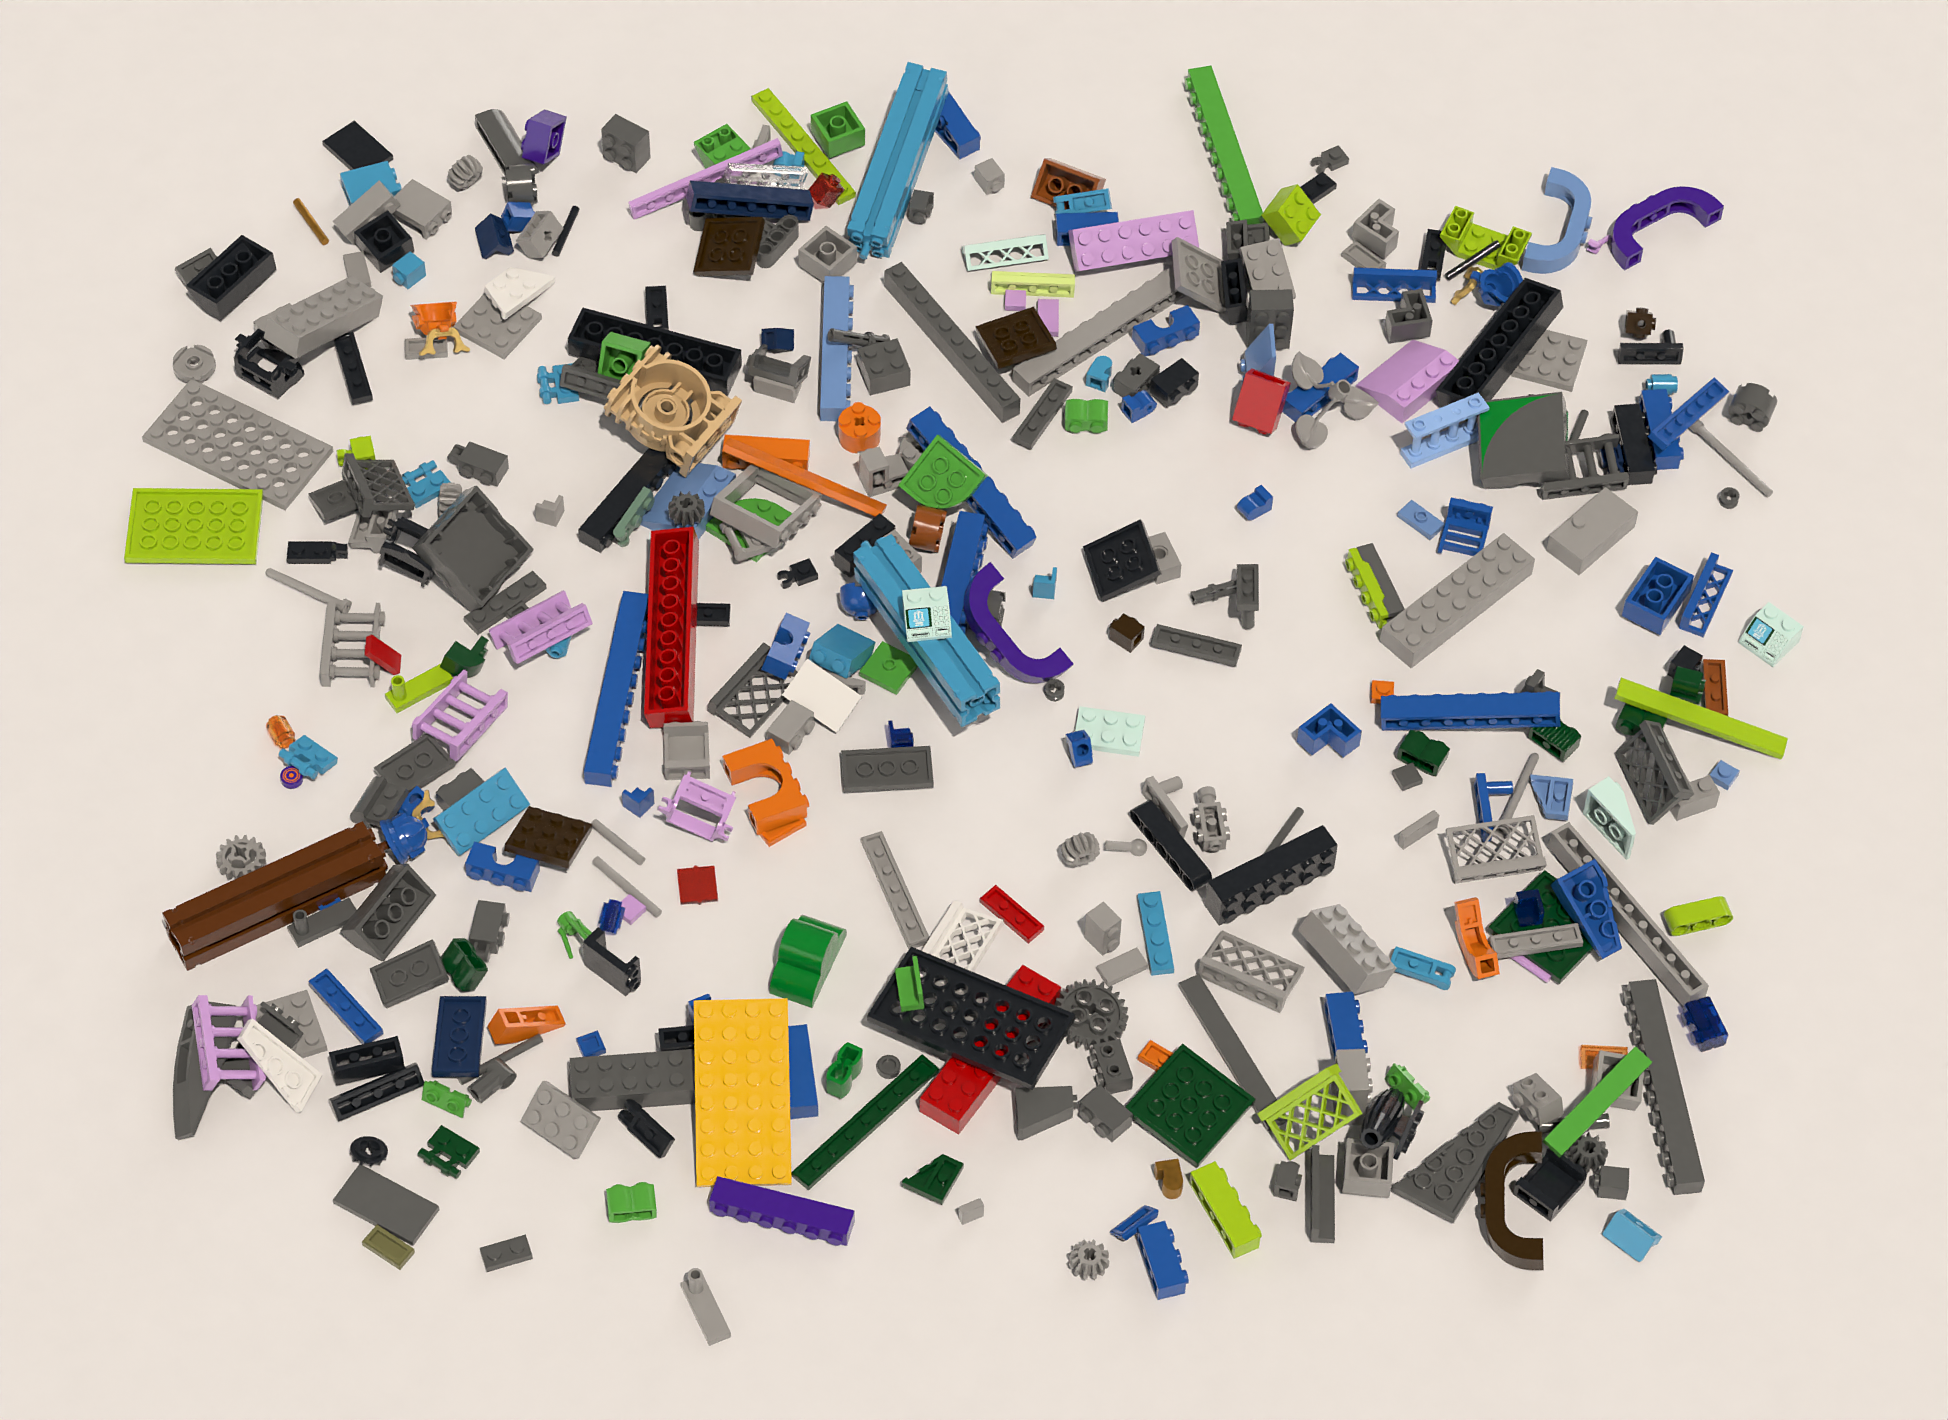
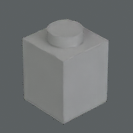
M991 158L975 165L974 179L985 194L988 195L1004 188L1005 174L994 159Z

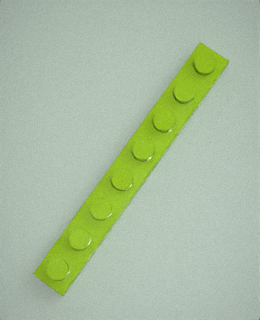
M769 88L751 96L753 104L795 154L796 151L804 152L805 166L838 205L856 197V191Z

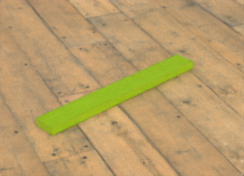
M1622 677L1619 680L1614 697L1616 700L1775 758L1782 759L1788 740L1784 736Z

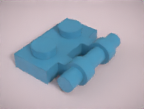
M565 364L552 366L553 373H548L545 366L538 367L537 381L541 386L539 393L540 397L543 398L544 404L551 403V398L556 397L558 404L579 401L578 391L560 386L562 367ZM549 383H555V387L551 388Z
M434 460L428 463L424 462L414 471H407L402 474L405 485L409 486L407 489L415 504V508L438 497L442 483L450 482L441 470L435 473L431 472V470L437 468ZM422 475L425 477L418 482L415 481V479Z
M306 735L290 744L289 752L283 748L278 754L284 759V763L289 766L293 765L299 769L300 774L309 776L312 779L317 777L318 772L324 774L337 764L338 757Z

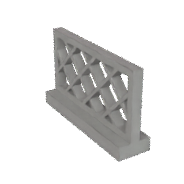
M1534 815L1446 828L1455 884L1542 871L1547 865L1545 856L1543 857ZM1530 822L1531 832L1528 837L1517 830L1520 823ZM1498 826H1505L1511 830L1506 840L1495 833ZM1483 829L1490 834L1484 843L1473 836L1476 830ZM1461 832L1468 838L1460 846L1454 841L1452 833ZM1513 833L1525 840L1519 849L1508 842ZM1491 836L1503 843L1498 852L1486 845ZM1470 839L1481 846L1476 855H1473L1464 848ZM1526 842L1535 847L1536 855L1528 856L1521 851ZM1505 845L1516 852L1512 859H1506L1499 854ZM1483 848L1494 855L1491 862L1485 863L1477 857ZM1461 852L1472 859L1469 865L1459 866L1457 857Z
M1222 930L1207 955H1204L1200 960L1198 974L1205 980L1280 1013L1286 999L1303 974L1305 967ZM1226 940L1232 943L1233 947L1223 949L1221 942ZM1248 950L1252 952L1254 956L1244 958L1241 951ZM1237 953L1239 959L1229 961L1226 954ZM1221 955L1224 962H1218L1212 959V957ZM1270 960L1275 965L1265 967L1262 961ZM1257 962L1260 968L1250 970L1247 964ZM1242 965L1245 971L1241 972L1232 968V966ZM1290 969L1296 973L1295 975L1285 976L1283 970ZM1278 971L1280 978L1270 979L1268 973ZM1263 974L1265 981L1256 979L1253 976ZM1283 983L1286 990L1283 991L1273 985Z

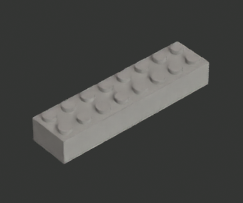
M1505 533L1501 534L1382 627L1380 643L1408 667L1413 668L1532 575L1535 558Z

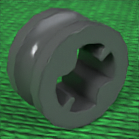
M1732 487L1724 488L1719 497L1720 505L1726 509L1735 508L1740 497L1739 492Z
M1058 679L1049 680L1045 685V697L1054 702L1061 700L1064 697V683Z

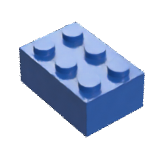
M1655 556L1625 600L1622 616L1661 635L1691 591L1694 575Z

